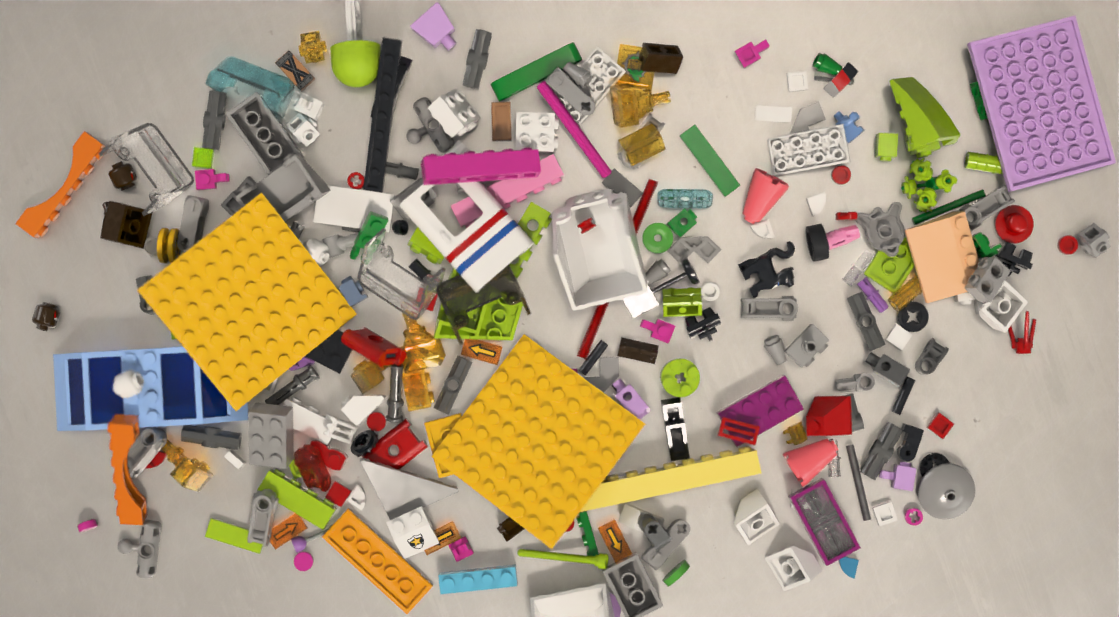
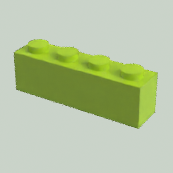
M277 468L269 470L257 490H273L277 498H279V504L324 530L337 510L334 507L335 503L327 498L322 500L317 497L318 493L310 488L308 490L302 488V483L293 478L289 480L284 477L285 473Z

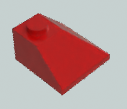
M815 396L806 416L807 436L852 435L851 396Z

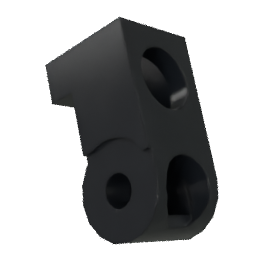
M903 423L901 429L906 433L902 444L897 449V455L900 459L909 462L917 454L924 430Z

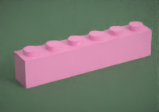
M554 154L540 160L541 173L538 177L501 180L486 189L504 209L511 207L509 203L515 200L519 203L528 198L527 194L531 192L537 194L545 190V185L551 183L553 186L561 182V177L564 174ZM470 197L451 205L461 227L465 226L468 228L483 214Z

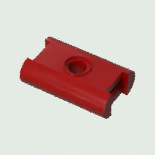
M366 327L360 330L347 329L342 334L341 341L344 345L380 367L392 364L401 365L406 359L405 350Z
M406 418L382 436L375 444L376 447L372 448L371 453L368 452L362 457L366 458V460L369 459L375 463L379 462L399 470L428 448V445L424 440L419 441L409 428L412 425L411 422ZM392 445H396L399 448V453L396 456L390 453Z

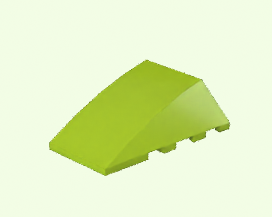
M914 77L897 78L889 81L896 103L900 104L902 111H900L901 118L906 120L908 126L905 128L906 134L909 137L911 136L913 141L910 144L912 151L923 149L935 141H941L943 146L953 145L958 141L961 134L951 118L930 92Z
M453 267L437 315L434 338L513 340L523 303L489 283L485 284L476 293Z

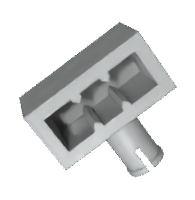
M810 324L784 351L799 367L804 365L808 367L815 360L813 356L817 352L821 354L828 347L826 343L829 339L814 324Z

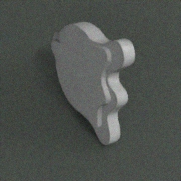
M899 202L892 203L887 213H884L880 207H876L870 214L858 213L857 220H855L864 228L869 244L889 257H894L898 254L899 246L905 236L904 225L900 220L902 205Z

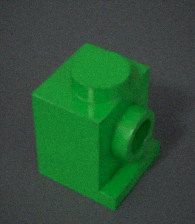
M684 208L667 225L680 238L697 223L695 220L697 216L691 209L687 211ZM682 218L687 219L686 225L680 223Z

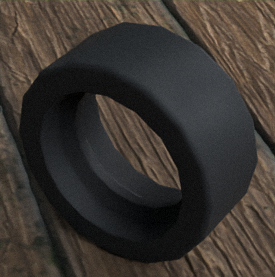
M823 225L807 226L806 239L812 261L828 259L829 247Z

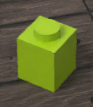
M878 133L876 134L875 157L880 158V161L890 162L892 158L897 157L898 134Z

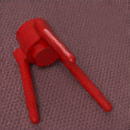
M1029 311L1025 312L1024 338H1017L1016 342L1012 325L1008 329L1012 348L1016 349V354H1030L1031 348H1033L1036 319L1032 320L1028 338Z

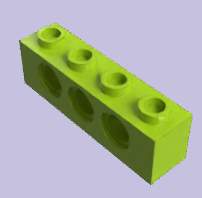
M530 202L518 225L537 245L543 236L540 234L543 227L547 229L552 218H550V212ZM531 220H535L539 224L538 228L534 231L529 230L527 227L528 222ZM532 246L525 253L519 255V261L516 264L510 263L499 273L511 280L514 277L518 278L523 270L520 266L524 260L527 262L533 253L530 251Z

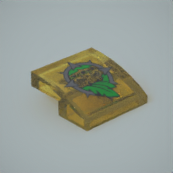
M620 44L617 64L626 73L615 85L652 90L654 72L641 70L642 61H639V55L642 47Z

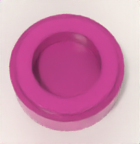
M91 519L78 524L77 527L80 533L96 528L98 525L95 519Z
M302 551L294 558V566L299 571H307L313 566L314 559L309 552Z

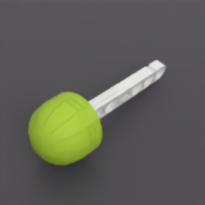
M345 0L347 41L330 47L332 70L337 79L343 84L350 87H363L372 83L378 75L381 46L376 42L362 39L360 0Z

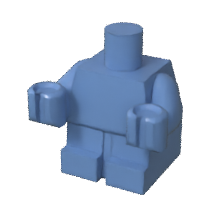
M839 111L834 115L838 121L836 125L844 124L848 143H851L864 131L862 126L858 127L855 123L860 118L857 112H852L849 116H843Z

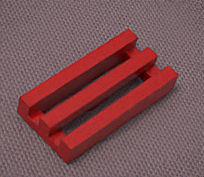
M722 417L717 435L756 445L760 426ZM725 422L755 429V432L752 433L726 426ZM726 429L752 436L753 440L723 433V430Z

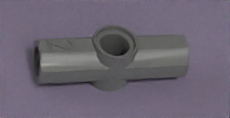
M476 29L472 48L469 49L467 56V68L463 86L479 89L482 73L486 68L488 60V48L492 38L491 32Z
M209 91L207 111H205L203 117L204 135L202 148L219 150L221 133L224 130L226 120L224 110L227 93Z
M863 292L848 297L847 301L869 351L886 345L876 324V318L872 314ZM864 316L870 318L871 322L868 327L863 326L861 322Z
M457 355L433 408L449 415L473 362ZM452 379L458 382L456 390H451L448 387V382Z
M890 422L887 423L879 439H876L869 451L870 455L861 468V473L876 480L883 465L889 461L894 452V446L903 432L901 428Z
M183 425L181 441L202 444L201 446L210 448L222 447L239 450L242 433L222 431L220 428L215 427L203 428Z

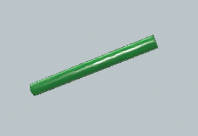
M983 189L935 208L932 212L928 211L912 218L913 224H919L986 196Z

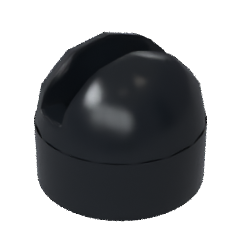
M396 220L392 224V230H394L395 234H407L409 226L406 220Z

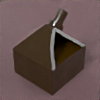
M113 201L104 202L102 206L105 212L100 238L144 249L153 211Z

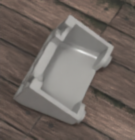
M293 152L284 158L286 162L280 168L251 187L247 184L239 189L240 194L235 196L240 206L244 207L262 193L284 222H286L331 190L300 154L295 155Z

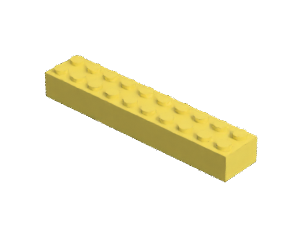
M745 446L738 448V452L734 453L731 450L719 452L720 456L713 457L712 454L700 456L701 460L694 461L693 458L682 460V464L676 465L674 462L665 463L663 468L659 469L655 466L644 468L645 472L638 473L637 470L625 472L626 476L619 477L618 474L609 475L607 480L601 483L580 512L761 474L757 450Z

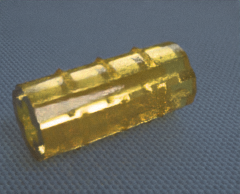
M918 275L908 280L904 286H901L898 291L888 298L889 304L897 312L907 307L911 301H914L918 295L922 294Z

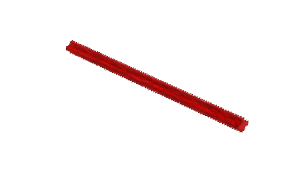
M652 179L648 180L636 209L637 211H635L636 213L632 218L636 233H638L637 231L640 229L639 224H642L640 222H643L641 220H643V215H645L644 213H646L645 211L649 207L647 204L651 202L649 200H652V193H654L653 191L657 187V181ZM608 302L597 306L577 356L586 359L585 357H587L590 351L589 348H591L590 346H592L591 344H593L592 342L595 339L593 337H595L598 331L597 328H599L598 326H600L599 324L603 320L601 317L605 315Z

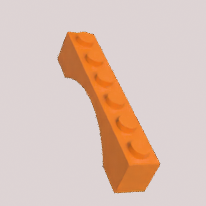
M84 131L73 145L72 166L63 186L47 201L37 206L26 208L15 224L34 238L43 237L47 233L48 225L51 221L54 222L59 217V210L62 206H66L72 198L70 196L74 190L77 191L82 186V180L85 175L88 176L93 171V165L97 159L100 160L105 155L107 146Z
M115 414L111 422L108 423L107 430L111 434L109 449L112 450L113 454L111 466L114 467L113 483L116 484L114 497L118 502L116 515L119 516L120 524L143 525L148 515L146 498L134 485L128 469L129 449L140 433L138 415Z

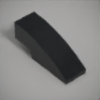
M677 397L661 400L670 460L689 459L690 455L681 399Z

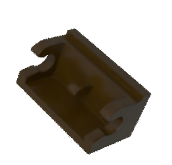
M643 43L639 55V61H642L641 70L647 72L677 74L683 60V55L676 45Z

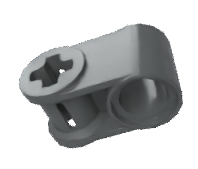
M931 338L915 363L916 371L921 375L933 373L946 356L949 348H944L935 342L934 338ZM923 361L929 363L927 371H924L921 367Z
M644 514L639 518L638 525L657 551L673 540L651 514Z

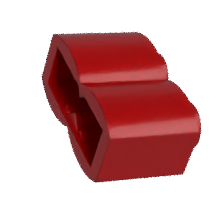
M318 440L311 441L305 453L310 459L323 462L328 468L333 470L343 469L348 459V455L344 451L331 448L329 445Z

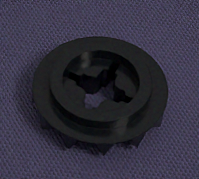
M908 302L902 305L898 312V322L908 332H918L928 323V311L919 302ZM919 311L916 315L917 321L912 320L907 323L910 318L908 312L915 313Z
M373 430L360 433L351 444V452L357 457L365 456L368 452L371 453L372 448H375V444L379 441L378 435Z
M928 454L920 463V473L923 477L928 470L933 468V461L936 465L950 464V462L942 454Z

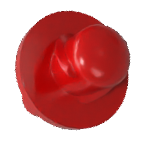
M1019 205L1005 207L997 214L994 220L998 236L1003 241L1013 244L1025 241L1031 235L1034 228L1032 215L1027 209Z

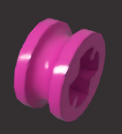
M912 508L905 513V521L909 525H919L923 520V514L919 509ZM913 511L917 512L916 516L919 517L918 521L914 520V523L911 522L909 514H913Z

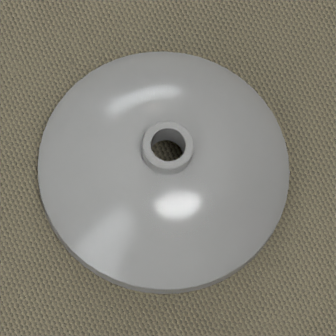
M941 464L931 468L923 476L918 487V499L922 508L929 515L937 519H953L962 515L971 506L975 497L973 478L964 468L956 464ZM952 493L953 496L948 498V495Z

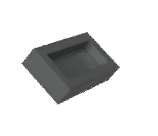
M615 168L602 182L605 187L612 189L613 193H626L630 208L643 194Z

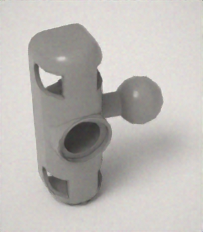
M423 97L414 103L413 108L424 127L418 130L410 129L406 135L407 140L415 144L421 140V136L429 133L438 150L445 152L454 145L453 138L448 140L440 123L435 129L429 128V122L436 119L431 115L428 109L429 106L426 101H429L432 104L427 97ZM416 107L419 108L420 114L416 111ZM436 139H437L438 142L440 143V146H439V147L437 146V144H436V142H435Z
M144 521L139 544L132 543L128 539H123L118 543V550L122 554L137 551L138 567L136 574L140 578H152L156 574L161 523L159 521ZM159 528L158 535L153 536L154 529ZM145 545L151 547V554H148L144 551ZM154 566V572L149 574V568Z

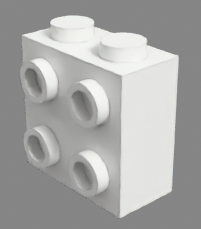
M457 88L441 95L428 107L433 118L438 120L444 132L450 135L451 138L457 135L461 137L467 131H472L477 127L476 122L481 118L477 110L469 104L465 95Z
M516 112L515 151L530 147L532 150L538 149L539 153H554V149H558V137H554V131L558 129L559 118H555V113Z

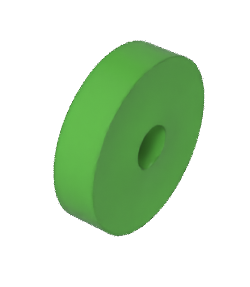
M653 223L644 230L642 241L648 251L656 254L663 253L671 247L673 233L667 225ZM660 235L661 241H655L654 236Z
M686 560L681 561L662 581L668 587L671 586L689 569L690 565Z

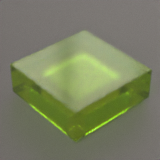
M194 147L192 167L212 169L214 150Z

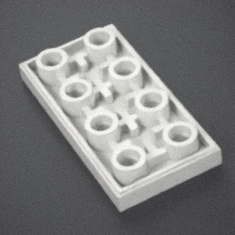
M597 46L580 66L590 71L592 80L585 88L581 86L579 88L594 101L596 108L626 71ZM558 93L556 94L569 114L580 126L589 115H582ZM590 102L582 103L583 111L591 110L589 107L591 105Z
M844 124L767 138L774 176L850 162Z
M328 186L331 191L316 201L314 223L361 229L369 212L372 211L388 217L389 221L383 232L390 233L393 205L390 200L395 197L393 194Z

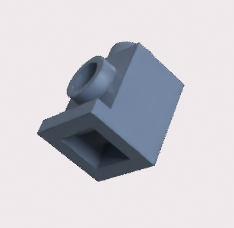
M351 276L341 281L342 285L339 288L350 307L368 298L367 294L362 295L361 292L364 289L359 281L355 282Z

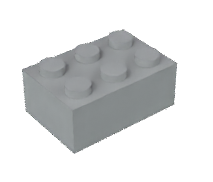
M256 402L248 412L249 464L287 469L294 459L293 407Z
M637 552L609 565L607 569H602L625 617H643L663 607Z

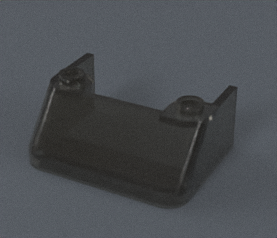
M507 265L477 293L461 275L440 283L436 289L460 345L463 344L458 329L468 324L469 316L467 312L502 297L508 305L522 302L527 315L531 314L510 265Z

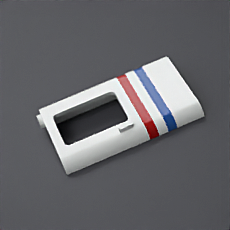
M480 181L458 183L483 212L481 217L458 236H453L421 200L422 195L434 185H421L400 204V207L476 293L534 244L531 238Z

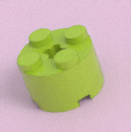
M679 358L673 359L664 365L660 374V380L667 393L675 397H686L697 389L700 382V374L697 367L691 361ZM682 372L685 380L677 383L675 375H680Z

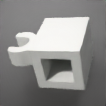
M303 92L300 96L297 95L293 103L296 112H300L302 115L310 117L315 121L318 120L325 106L322 101Z

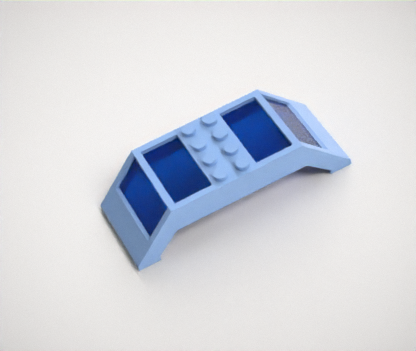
M184 347L53 354L57 431L106 430L108 423L111 422L115 414L138 415L139 428L248 420V402L235 411ZM128 370L139 372L144 380V386L139 394L129 398H122L115 393L113 384L118 374Z

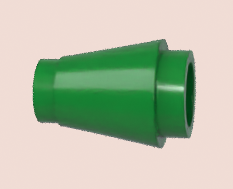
M818 53L812 65L816 68V71L835 76L843 68V66L839 65V63L825 53Z

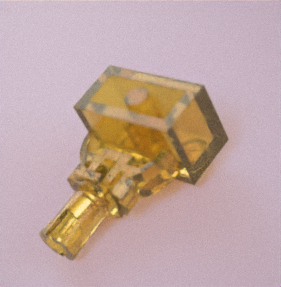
M628 83L610 86L614 124L620 128L639 125L640 118L647 112H653L651 107L671 102V99L668 98L671 97L669 91L651 94L650 89L642 90Z
M413 310L405 311L402 314L407 329L403 332L405 338L403 350L406 351V359L402 365L405 373L440 366L446 356L441 340L435 339L426 331L425 326L421 327L417 323Z
M405 346L400 347L401 349L406 351L407 357L409 355V351L407 350V348ZM364 360L353 368L354 372L350 376L363 395L385 380L381 372L389 367L391 368V365L380 367L372 361L367 362Z
M425 369L403 373L402 382L408 412L432 407L435 399L433 391L429 392L428 384L431 383L429 372L426 373Z
M167 439L166 444L161 449L168 455L167 461L176 466L170 475L182 487L199 492L213 477V474L209 471L210 466L204 461L200 462L196 458L190 459L186 457L181 447H175Z

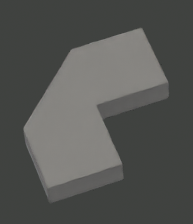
M819 101L800 109L790 134L808 131V126L826 119Z
M708 236L680 237L667 252L680 264L693 251L709 263L721 249Z
M599 357L600 377L583 378L604 393L619 377V357Z

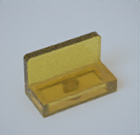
M649 124L619 139V144L624 149L631 166L666 150L662 136L653 124Z

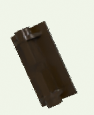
M621 337L617 356L655 364L659 345Z
M510 517L499 523L497 530L503 535L506 542L525 529Z

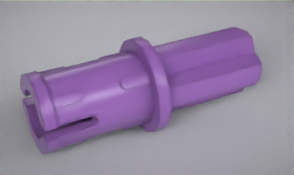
M867 277L857 284L868 297L866 299L871 301L879 313L884 312L888 308V304L878 293L879 290L874 288Z

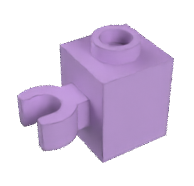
M900 461V465L894 464L893 472L881 470L879 477L892 480V488L913 491L917 468L911 467L912 463Z

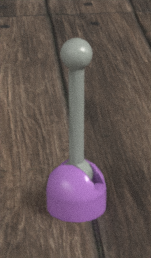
M329 529L306 539L301 536L292 538L291 541L296 552L304 550L307 542L324 535Z

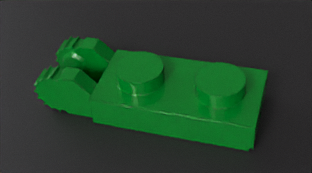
M372 211L369 212L354 241V246L350 252V259L355 260L360 252V248H363L361 262L367 263L371 251L373 252L389 221L388 217Z
M587 511L580 512V516L576 518L579 528L583 527L585 532L582 535L584 546H589L587 556L599 555Z

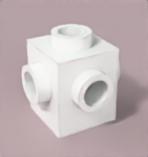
M300 112L286 125L293 133L291 137L298 144L302 142L306 147L320 135L315 129L318 125L310 117L306 119Z

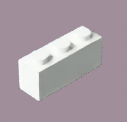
M292 397V399L287 398L283 406L293 407V428L329 445L333 438L324 435L323 432L324 430L328 431L327 425L328 423L332 424L333 421L330 419L333 416L327 414L325 417L319 414V409L313 406L307 408L302 405L303 401Z

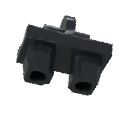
M1005 242L995 257L1009 262V264L1002 262L1011 271L1008 276L1012 272L1019 274L1020 269L1015 267V265L1025 270L1031 269L1033 264L1030 262L1033 253L1022 249L1019 257L1013 255L1016 246Z
M711 307L702 311L704 320L700 322L697 321L695 316L685 319L690 339L698 335L700 340L707 337L709 342L713 340L711 335L717 332L715 327L720 325L721 321L718 313L715 314Z

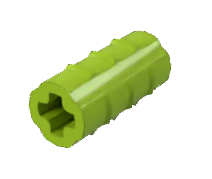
M967 152L964 163L965 168L1003 174L998 156L981 154L979 152Z

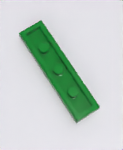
M695 124L679 136L724 197L741 186Z

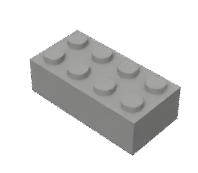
M258 92L226 113V116L268 175L280 168L286 162L284 158L294 152L295 155L300 154L304 157Z

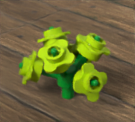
M917 158L915 161H912L909 172L910 174L913 172L916 175L915 178L909 180L908 176H905V182H902L901 189L908 199H911V195L917 192L919 198L917 201L914 200V203L917 204L916 208L919 209V212L923 211L926 213L927 210L932 212L931 206L934 207L937 204L935 190L943 189L945 193L951 192L952 186L957 183V178L949 174V171L946 169L942 170L941 175L938 177H932L931 162H924L925 158L921 160ZM915 180L917 182H920L922 180L925 181V183L916 184Z

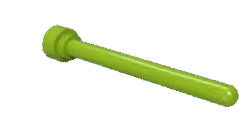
M519 549L517 552L520 557L594 564L598 569H607L609 561L608 554L599 553V555L585 556Z

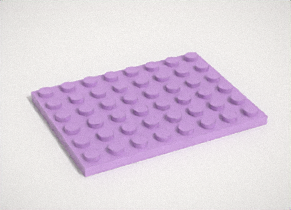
M1076 16L967 44L1008 192L1116 163Z

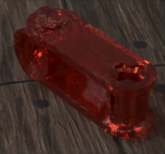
M308 444L298 448L294 453V463L307 488L315 487L323 492L328 491L331 485V476L319 450Z

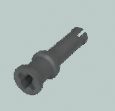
M402 364L391 365L390 398L387 400L388 415H386V420L389 422L403 421V416L401 415L402 406L404 405V401L401 398Z
M309 365L307 370L300 375L296 374L293 381L266 399L265 403L279 405L300 389L305 390L307 385L314 380H319L318 373Z

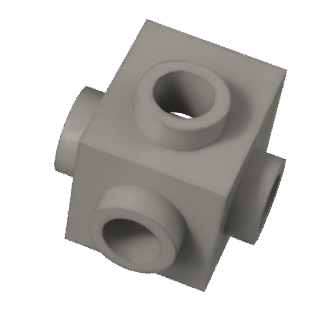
M1095 223L1079 233L1082 242L1081 248L1086 254L1090 253L1095 258L1111 247L1108 233L1104 229L1099 228Z

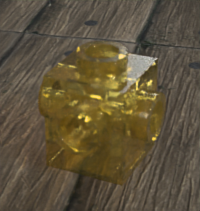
M314 31L300 34L301 45H299V53L301 57L304 56L306 64L324 61L327 45L326 41H322L320 32Z

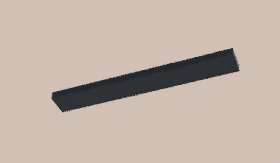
M382 38L363 190L382 193L384 189L403 40Z

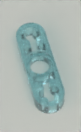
M662 189L658 192L657 203L663 208H709L713 203V194L711 191L704 189ZM681 197H688V198H690V200L684 201V200H681L680 198H681Z

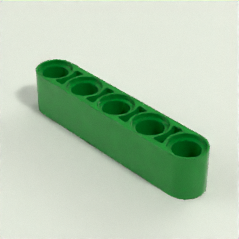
M572 42L497 79L490 85L498 101H502L547 79L557 67L563 71L568 62L575 65L583 59L575 43Z

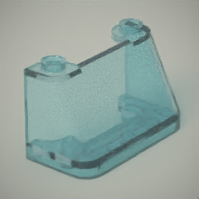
M232 56L225 58L209 73L205 85L214 91L222 92L227 87L234 88L237 80L264 90L263 105L267 109L274 111L275 115L283 118L295 90L294 83L289 78Z

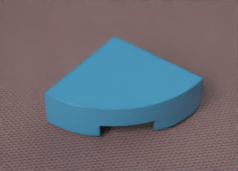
M850 557L839 559L842 571L847 576L855 579L859 560Z

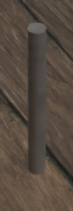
M854 444L848 445L846 448L863 520H871Z

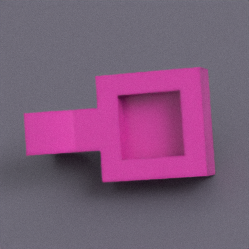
M767 40L762 41L756 46L749 42L737 49L735 54L742 66L746 68L761 59L758 53L768 49L770 45Z
M215 169L195 171L196 190L217 189L216 183L230 182L229 174H216Z
M642 319L640 327L652 331L650 337L668 344L675 329V325L659 319L656 320L655 324Z

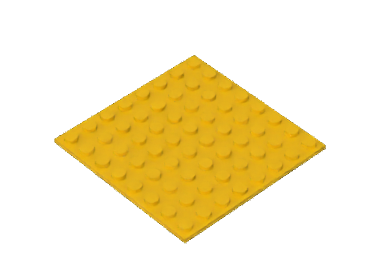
M262 193L137 289L235 411L240 409L357 315Z
M524 334L431 457L550 549H553L646 424Z

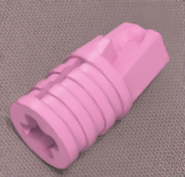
M852 225L826 233L829 250L860 238L858 227Z

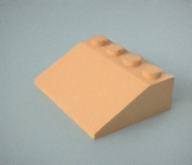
M953 211L904 230L925 303L968 292L964 288L968 283L969 277L977 269L979 259L965 212Z

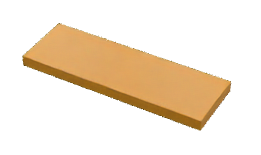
M349 508L322 536L323 539L406 614L433 587L423 575Z

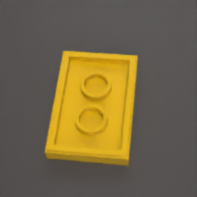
M462 413L424 423L432 454H434L462 417ZM434 459L439 478L454 475Z

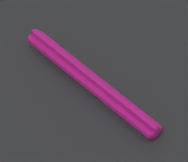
M545 81L541 82L537 89L602 178L609 176L611 170L550 86Z

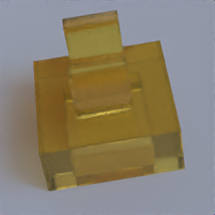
M802 421L789 426L788 429L783 431V434L789 433L791 439L786 441L787 444L793 443L795 446L808 440Z

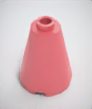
M758 168L753 172L742 213L745 215L744 219L753 224L755 221L760 222L789 188L786 182L774 175L766 174L767 172Z
M824 439L785 452L782 455L784 458L788 457L789 467L798 481L803 480L801 486L804 487L837 456L836 451L839 449L833 440L829 442L828 439Z

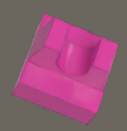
M466 536L448 544L456 562L474 554Z

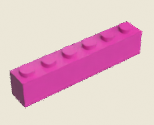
M530 147L519 151H513V149H504L502 152L486 150L483 153L468 151L459 155L451 152L446 153L444 156L428 154L421 161L423 185L536 178L541 173L538 149L532 150Z

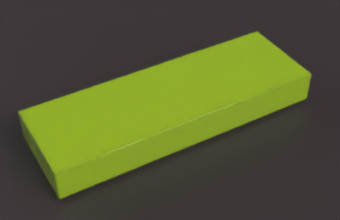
M210 518L205 537L258 554L261 553L263 544L248 543L249 529Z

